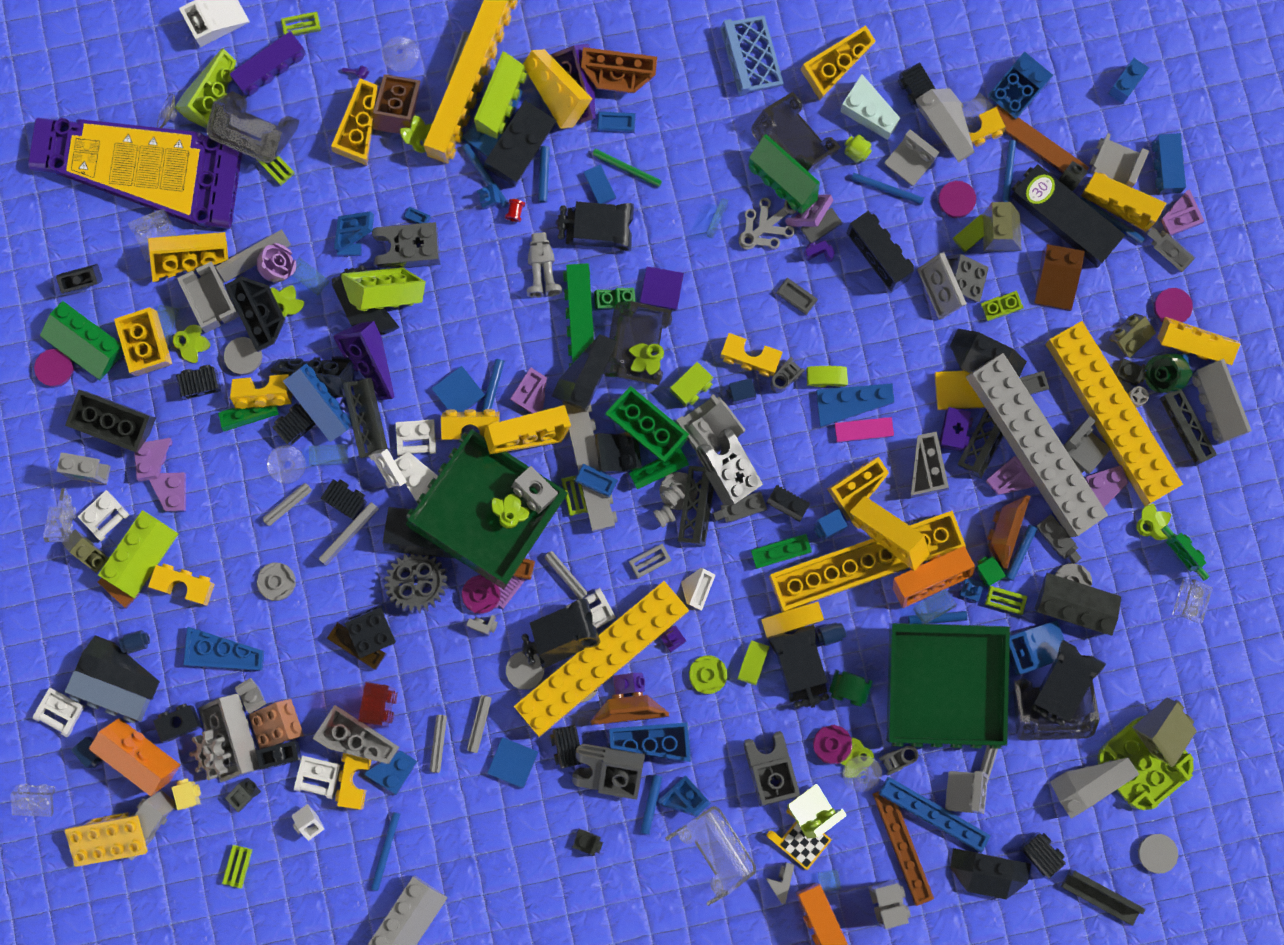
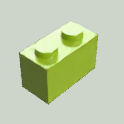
M696 362L670 387V392L685 407L689 404L692 406L698 401V395L702 391L707 392L713 386L711 383L713 377Z

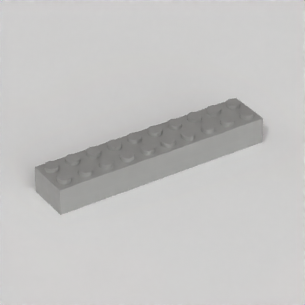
M1004 353L994 357L965 376L1070 537L1079 536L1108 516Z

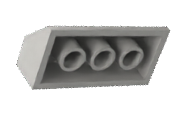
M1224 359L1192 373V382L1200 393V403L1206 409V419L1211 423L1213 437L1219 444L1240 438L1252 431Z
M239 693L218 698L199 707L205 731L213 730L214 739L224 737L225 741L222 742L221 748L224 750V753L231 754L230 758L223 760V765L228 769V772L218 775L220 783L259 770L254 740L251 737L248 720L245 717Z
M416 875L413 876L368 945H417L448 897Z

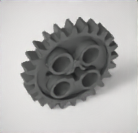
M404 554V560L397 558V565L391 563L393 570L387 569V573L390 576L384 578L388 582L384 587L388 590L386 592L387 597L392 596L390 602H396V608L402 605L403 612L409 608L411 614H413L414 609H417L418 613L421 614V608L428 612L429 605L434 608L436 607L435 600L441 602L439 595L445 596L443 589L448 588V586L444 582L448 581L447 576H444L446 573L445 569H441V562L436 564V557L430 560V556L427 555L423 557L422 555L415 556L411 554V557L408 558ZM424 569L429 570L427 575H421L420 572ZM404 572L410 573L406 578L401 577V574ZM426 587L432 589L429 593L422 592ZM406 590L412 591L409 596H404L403 593Z

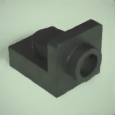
M1072 161L1058 181L1073 192L1088 171L1080 164Z
M1123 358L1115 375L1117 378L1136 386L1145 380L1146 365L1140 366Z
M246 778L225 799L237 812H240L261 791L255 782Z
M579 829L572 848L594 856L595 852L600 853L603 842L600 841V836Z

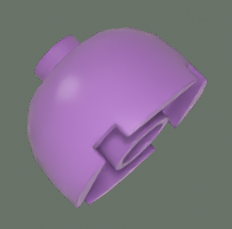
M274 243L273 245L266 246L257 257L258 272L267 281L282 282L295 272L296 260L293 261L292 252L287 247Z

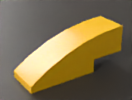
M819 602L761 619L766 638L824 620Z

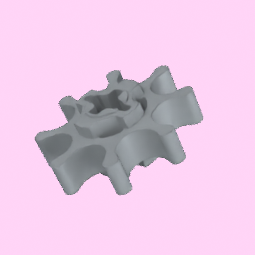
M207 730L202 732V735L192 737L197 750L190 752L189 756H195V759L198 760V767L195 769L196 773L206 770L207 780L227 773L228 769L223 765V760L230 758L231 754L224 753V750L221 748L222 742L225 741L224 737L214 739L213 730Z

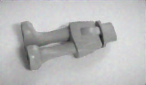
M545 232L531 234L532 241L530 242L528 264L532 266L533 285L527 288V296L532 298H542L544 296L541 266L544 268L546 296L559 295L562 293V287L559 284H555L553 279L552 264L555 262L550 242L547 240Z

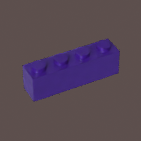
M289 31L229 74L245 97H247L248 95L255 94L262 85L269 84L279 73L286 72L293 63L300 62L306 53L293 33Z

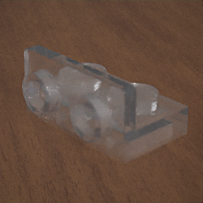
M1183 579L1174 605L1173 615L1202 624L1213 587L1195 579Z
M28 784L17 785L11 793L12 815L52 817L54 813L53 794L55 786L47 784L29 786Z

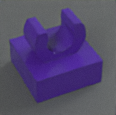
M676 625L660 636L670 653L687 642Z

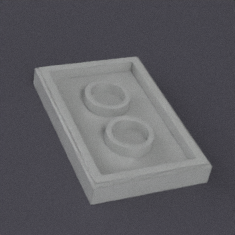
M945 253L938 254L917 268L939 320L946 318L967 304Z

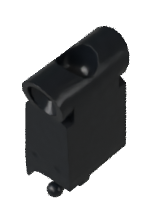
M576 201L575 207L568 208V216L566 215L567 207L565 205L560 206V214L558 219H556L557 229L559 230L558 239L563 240L565 238L564 231L567 229V245L614 247L623 251H631L632 234L629 230V225L634 216L633 203H623L615 206L613 204Z
M359 265L357 268H346L342 273L367 271V269L363 265ZM342 273L338 277L332 278V286L351 326L374 321L380 335H386L400 328L385 307L383 309L371 308L367 311L358 310L356 306L349 302L341 278Z
M578 599L569 608L560 609L530 622L534 638L533 642L529 641L528 634L521 636L523 640L521 650L525 657L528 658V664L534 665L536 661L533 656L538 654L542 669L584 650V648H591L600 644L597 629L593 626V615L587 599Z
M814 624L799 628L793 635L781 633L767 637L777 655L790 703L794 702V708L799 709L803 706L814 708L821 701H827L829 699V695L826 693L828 692L826 687L827 679L815 643Z
M1062 639L1057 658L1037 691V698L1032 706V711L1039 713L1045 722L1057 723L1061 727L1065 726L1066 721L1070 723L1093 679L1103 670L1106 663L1094 656L1081 655L1076 646Z

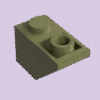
M76 529L62 542L64 547L73 556L95 573L109 559Z

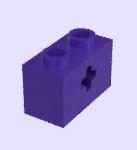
M951 407L947 408L939 442L940 448L961 452L964 447L968 446L969 436H967V431L971 429L973 423L970 411ZM955 426H958V430L960 431L958 434H956V431L953 429Z

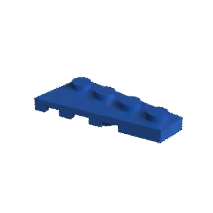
M519 89L520 94L517 101L514 100L512 103L513 111L511 116L507 117L505 120L506 128L508 127L509 121L512 115L514 114L517 105L523 95V91L521 89ZM474 122L462 136V139L488 158L502 134L496 139L478 132Z
M893 383L816 390L820 428L894 403Z
M187 626L184 655L185 666L263 671V650Z

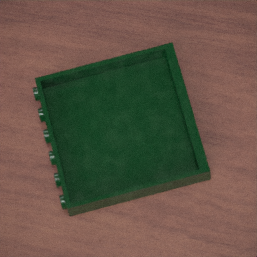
M471 429L468 434L464 433L459 440V443H461L459 448L456 449L454 447L448 456L451 458L449 462L442 464L438 470L440 473L438 478H432L427 486L429 488L428 492L420 495L417 500L419 505L416 509L411 508L406 516L408 519L406 526L504 590L568 492L542 476L558 492L556 498L538 514L528 507L527 502L522 497H519L521 507L529 509L528 518L525 521L518 522L515 527L504 528L500 524L499 516L492 511V500L497 498L504 501L509 494H515L512 485L529 466L507 452L489 454L485 437ZM529 488L532 494H538L535 488Z
M889 623L886 741L892 743V746H903V743H911L913 747H923V743L931 744V747H943V744H950L952 748H962V744L970 745V748H982V745H989V748L1001 749V745L1007 746L1010 627Z

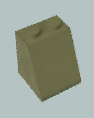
M992 202L982 214L984 251H1021L1020 213L1011 202Z
M1167 697L1132 728L1152 756L1173 767L1197 730L1193 726V719L1184 713V706L1178 700L1174 701Z

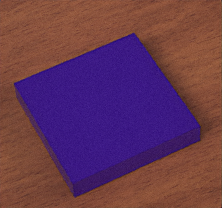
M647 266L640 304L677 311L684 273Z

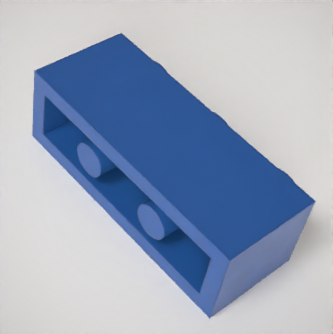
M1181 133L1159 134L1152 142V151L1155 152L1156 158L1153 165L1154 170H1157L1155 186L1158 188L1159 194L1182 193L1186 188Z

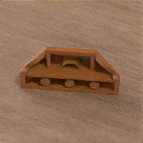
M583 47L581 67L597 89L634 94L656 75L657 56Z
M1026 495L1003 506L999 511L996 510L992 521L995 524L993 529L990 528L987 535V540H989L988 547L1003 571L1008 569L1031 496Z
M643 692L631 693L632 697L616 694L612 695V699H608L591 720V725L669 717V712L648 695H643Z

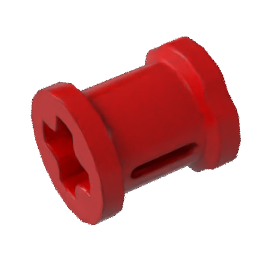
M509 199L510 206L508 213L505 214V218L512 222H521L520 215L522 208L525 207V203L521 200Z

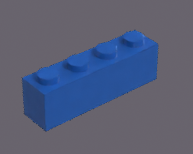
M304 364L283 380L329 442H332L352 426L349 415L342 411L338 401L332 398L326 385L319 381L315 371L307 364Z

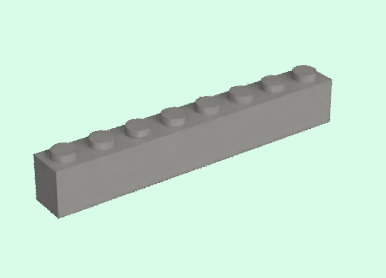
M562 401L571 423L569 433L578 472L582 464L599 471L593 433L596 430L594 419H590L589 412H592L591 404L586 412ZM582 485L592 533L615 528L614 523H617L618 520L616 512L611 511L610 504H614L612 494L609 498Z

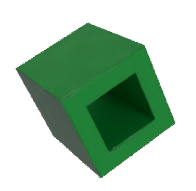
M987 556L977 561L978 566L974 568L982 582L985 583L986 588L1006 576L994 556L990 559Z

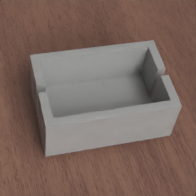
M212 261L196 269L201 276L200 278L193 271L177 278L200 327L205 333L220 327V322L222 321L226 324L240 317Z
M891 880L868 886L872 904H879L878 907H874L879 926L889 929L909 923L908 918L911 915L908 906L903 904L902 898H905L903 886Z

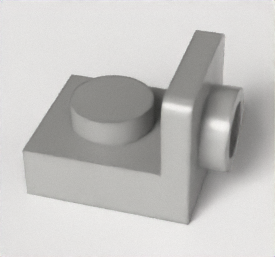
M493 615L488 625H485L486 621L475 617L474 620L469 618L466 626L489 636L491 632H495L498 622H496V616Z
M252 678L235 687L249 714L266 704L260 688Z

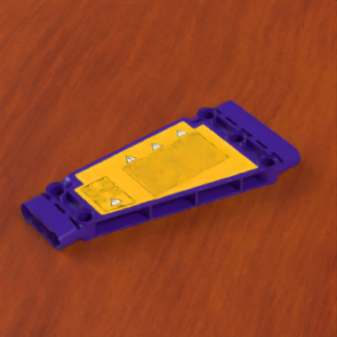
M36 118L29 155V169L32 171L56 173L59 176L201 228L217 227L230 229L239 181L243 140L220 138L214 134L205 136L202 133L93 120L78 119L74 122L65 118L58 120ZM65 126H68V130L65 131V132H62V129H63ZM211 143H217L215 148H209ZM59 162H63L61 167L56 168ZM205 178H212L211 183L203 184ZM202 214L207 215L205 220L199 221V217Z

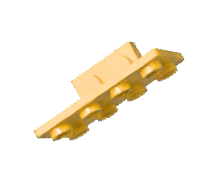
M128 812L93 818L85 825L65 829L75 867L144 855L148 852L139 817L137 815L129 816Z

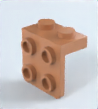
M291 699L273 703L249 715L260 749L304 736Z

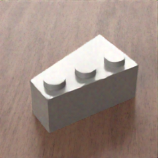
M937 431L918 435L911 498L948 491L949 486Z
M162 790L147 800L144 798L137 806L139 809L137 813L131 815L139 817L146 847L156 836L155 833L161 824L164 825L168 819L166 817L168 814L177 809L176 802ZM133 856V857H128V858H129L130 860H133V859H135V858L138 857V856Z

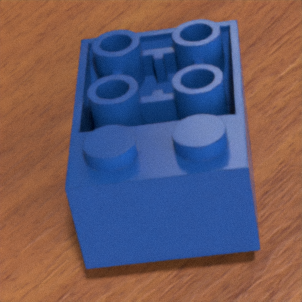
M1024 51L987 96L1017 119L1052 80L1053 74Z
M1057 620L1010 636L1009 659L1016 676L1054 663L1062 639L1064 640Z

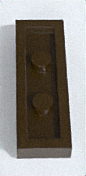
M338 622L327 637L328 640L374 670H377L387 655L385 652L378 650L360 658L347 628Z

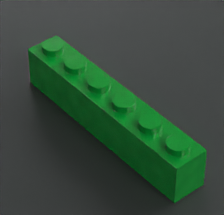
M589 263L566 265L567 271H563V280L568 284V289H564L565 300H569V307L565 308L566 319H570V326H566L567 337H571V344L568 345V356H572L573 363L594 341Z

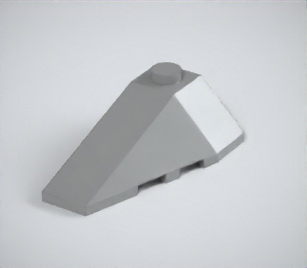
M931 89L916 99L920 113L958 163L975 153L960 100L951 89Z
M336 705L333 706L313 737L314 740L330 750L386 764L390 763L400 748Z
M1126 757L1103 764L1066 771L1051 780L1050 783L1060 803L1072 819L1138 776L1139 773L1130 759Z

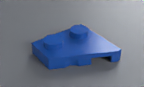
M368 211L338 216L334 249L337 252H341L371 233L373 230L374 214Z
M400 751L394 755L389 764L381 762L365 772L364 775L397 795L418 761Z
M684 776L658 801L664 807L695 817L711 804L687 776Z

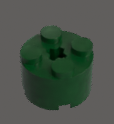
M1178 354L1154 356L1148 361L1145 368L1147 370L1145 376L1147 385L1153 391L1160 393L1182 390L1192 376V370L1188 362Z
M835 669L829 692L832 693L831 696L834 699L843 701V698L850 699L851 704L862 707V704L867 702L873 681L869 679L867 683L864 677L845 671L841 675L839 670Z

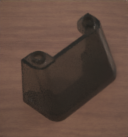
M233 91L214 101L207 125L208 136L216 142L265 163H271L279 156L297 131L300 120L289 116L283 117L278 126L247 113L246 99Z
M791 92L763 109L753 123L751 131L758 142L767 134L811 174L835 155L841 146L831 137L821 140L799 115L802 109L801 100L794 92Z
M633 301L618 302L613 311L609 338L617 341V344L604 371V375L615 379L660 385L663 377L661 368L652 375H649L647 370L643 372L631 370L632 363L636 357L629 352V349L641 343L648 346L651 344L660 345L662 329L667 328L672 322V310Z
M1027 679L1014 681L1015 727L1019 740L1083 739L1095 734L1100 717L1093 681L1070 723L1066 721L1065 726L1062 727L1057 723L1045 722L1039 713L1032 711V706L1035 704L1037 691L1040 687L1033 688L1032 682Z

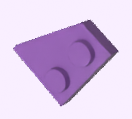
M1190 189L1183 194L1161 219L1166 233L1171 236L1205 222Z
M530 367L510 400L531 414L543 411L547 377Z
M171 438L144 442L139 451L135 452L136 475L139 482L159 477L161 466L167 458L168 448L172 446Z

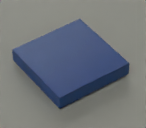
M463 366L432 388L448 410H457V412H464L485 397V394Z
M502 737L487 774L524 788L538 751Z

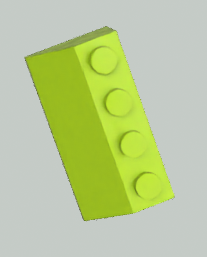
M502 51L474 118L478 132L498 139L500 134L504 133L506 128L505 120L511 116L513 111L512 103L514 100L517 101L520 94V84H524L527 77L525 66L504 51Z
M405 268L341 274L349 302L361 311H367L371 308L383 309L388 306H412L414 303H422L426 281Z
M142 510L98 576L133 598H136L152 575L155 566L160 563L179 534Z

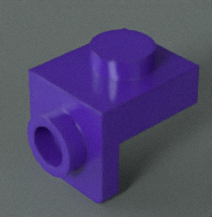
M826 240L818 244L813 242L806 246L807 249L804 251L807 261L824 253L827 261L831 262L835 254L831 244L828 245Z
M642 672L613 676L615 695L645 691V679Z

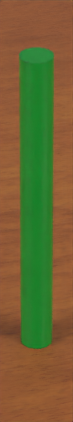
M596 148L594 149L593 156L657 187L661 186L662 180Z

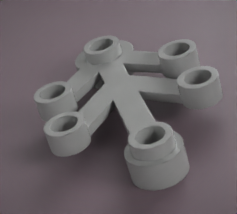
M762 198L759 203L761 208L759 227L753 231V221L756 218V212L753 209H748L745 212L746 227L745 231L739 236V245L746 250L753 249L756 245L768 246L772 250L778 249L780 245L778 238L765 239L759 238V236L763 233L783 235L787 239L792 238L795 232L793 227H777L773 225L787 214L796 213L797 210L789 209V203L785 201L784 207L767 220L771 201L768 198ZM762 202H768V206L764 207ZM751 212L754 214V217L749 218L747 214ZM786 230H791V231H792V234H791V235H787V234L785 233V231H786ZM746 238L751 239V243H745L744 240ZM776 241L778 245L772 246L771 242Z

